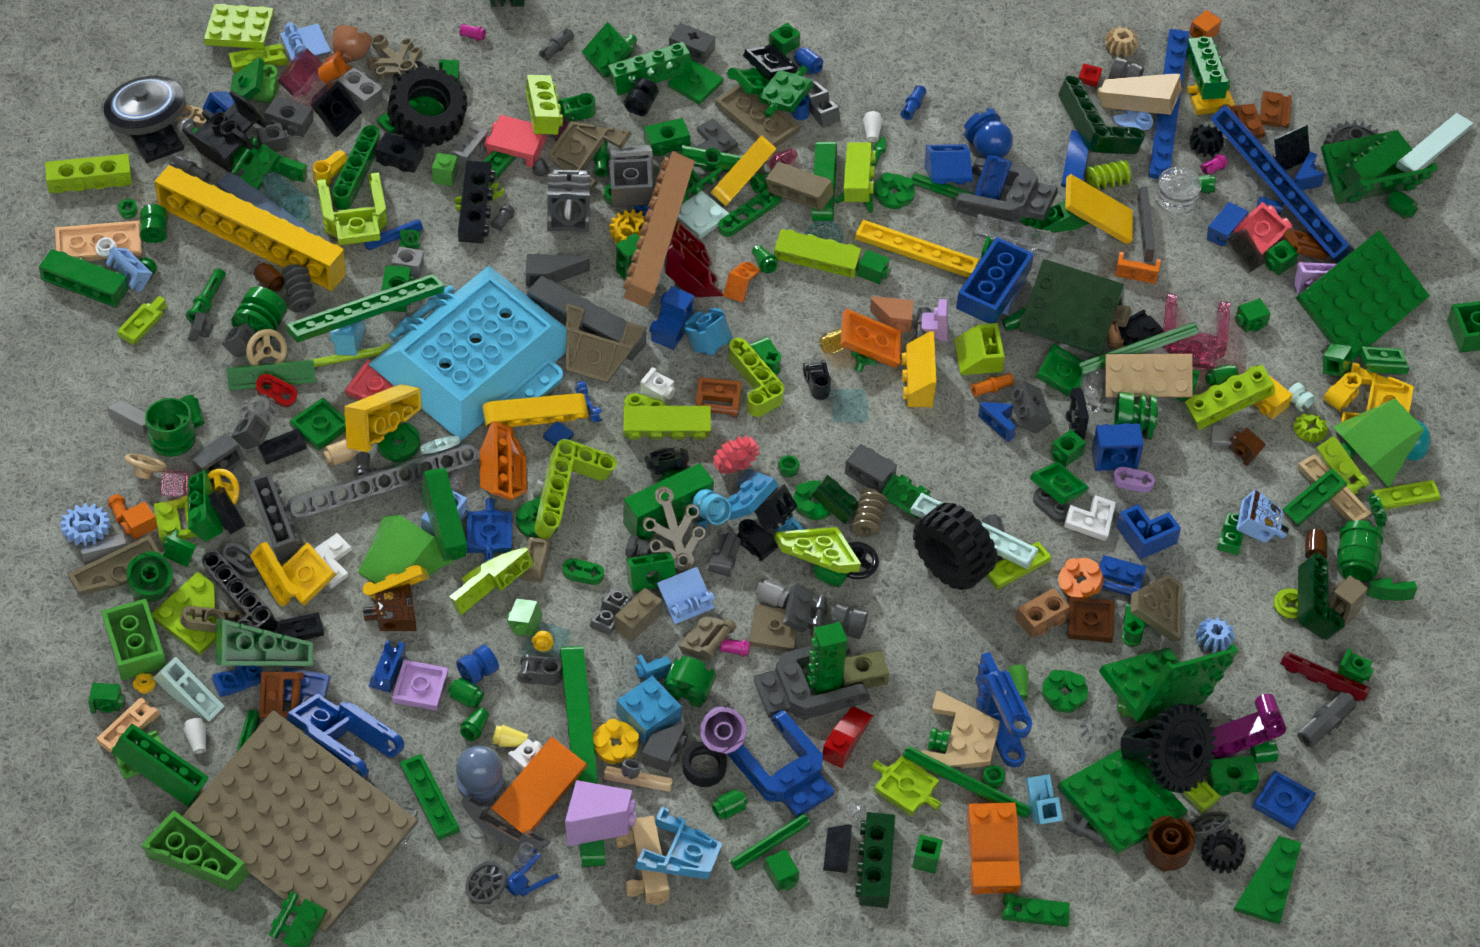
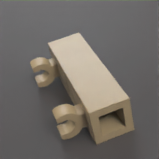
M654 815L636 818L635 826H630L628 835L615 838L617 848L633 844L636 861L643 848L662 855ZM639 870L640 881H626L627 897H635L643 893L645 904L651 903L653 905H660L669 900L670 889L666 873Z

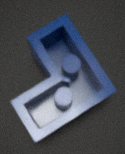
M671 286L668 292L663 293L660 299L662 306L657 321L654 320L652 322L649 332H651V341L674 350L685 334V321L693 315L694 295Z
M1139 504L1121 511L1117 523V529L1140 560L1177 544L1181 527L1170 512L1150 520Z

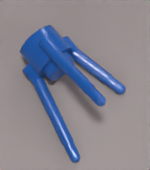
M532 849L516 870L507 878L508 886H505V888L514 897H517L519 894L525 897L529 892L559 877L558 874H554L527 887L529 881L524 874L540 858V853L533 857L538 849Z

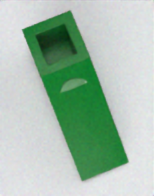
M1065 201L1052 206L1044 221L1027 218L1023 222L1028 237L1077 230L1090 224L1066 210Z
M203 470L187 480L188 529L207 542L223 533V525L219 514L210 504L208 495L213 493L214 490L207 471Z

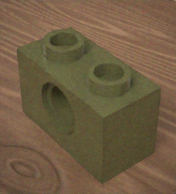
M882 651L845 657L842 688L857 684H864L867 689L888 685L889 671Z

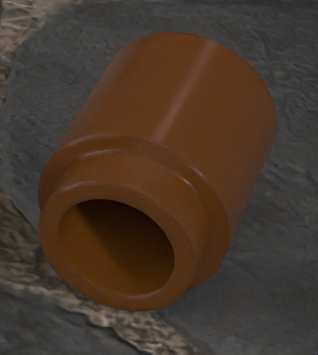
M261 263L255 268V279L264 288L270 289L273 292H278L283 288V276L270 264Z
M1312 529L1306 535V559L1314 553H1319L1325 559L1327 558V536L1323 530Z

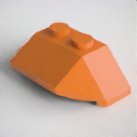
M493 421L480 449V487L493 495L512 501L527 492L526 455L519 441L513 435L515 433L512 427Z

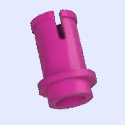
M463 23L460 26L459 35L474 38L479 42V40L483 41L485 39L486 29H483L482 26L475 27Z
M1217 154L1214 159L1201 164L1202 172L1207 171L1204 173L1205 175L1211 174L1219 169H1225L1228 161L1224 155Z
M725 638L721 643V653L741 654V657L749 655L750 642H747L746 639L739 641Z

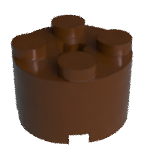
M1162 816L1156 819L1148 831L1144 845L1147 859L1161 871L1181 869L1190 860L1195 844V832L1192 826L1184 819L1180 818L1178 820L1172 818V816Z

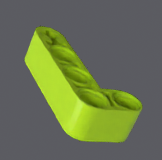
M733 338L730 340L728 359L754 389L748 394L747 412L751 416L759 417L782 405L785 390L783 383L743 338Z

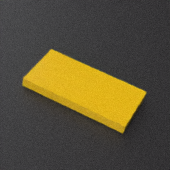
M1070 174L1067 176L1065 209L1121 242L1130 244L1133 235V210L1074 175Z

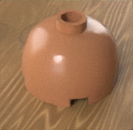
M339 25L337 29H333L331 36V46L334 53L340 50L341 57L348 63L363 59L371 47L372 37L365 31L363 34L357 32L358 28Z

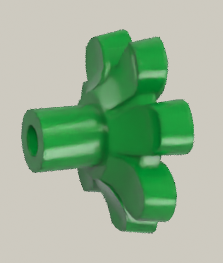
M854 351L851 352V356L857 361L854 370L862 373L865 365L875 366L877 364L872 358H866V356Z

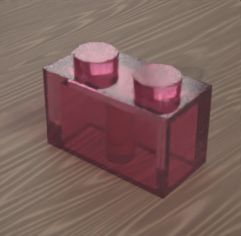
M307 48L294 57L277 82L294 97L300 94L305 95L311 89L310 84L319 78L318 68L323 63Z

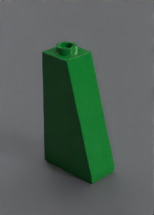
M446 467L424 471L422 501L443 560H459L466 557L467 542Z

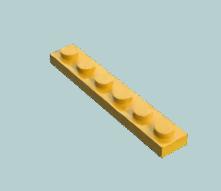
M862 220L855 234L856 240L969 278L979 263L978 258L866 220Z

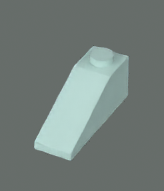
M177 657L173 658L153 677L170 696L207 722L224 707Z

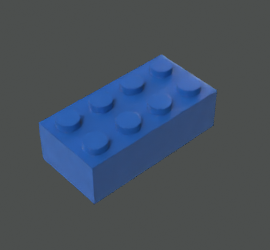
M996 237L958 292L956 309L988 324L996 323L1031 271L1034 253Z

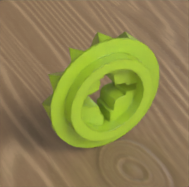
M1312 412L1309 415L1302 413L1300 417H1296L1293 425L1295 434L1306 442H1319L1323 440L1329 428L1326 425V420H1322L1320 415L1314 416ZM1315 423V427H1312L1307 431L1308 425L1310 426L1311 424Z
M1283 589L1274 597L1273 608H1276L1277 614L1283 615L1285 620L1293 618L1295 621L1298 618L1297 589ZM1289 602L1291 604L1293 602H1296L1295 608H1293L1292 606L1289 608L1286 607L1287 603Z

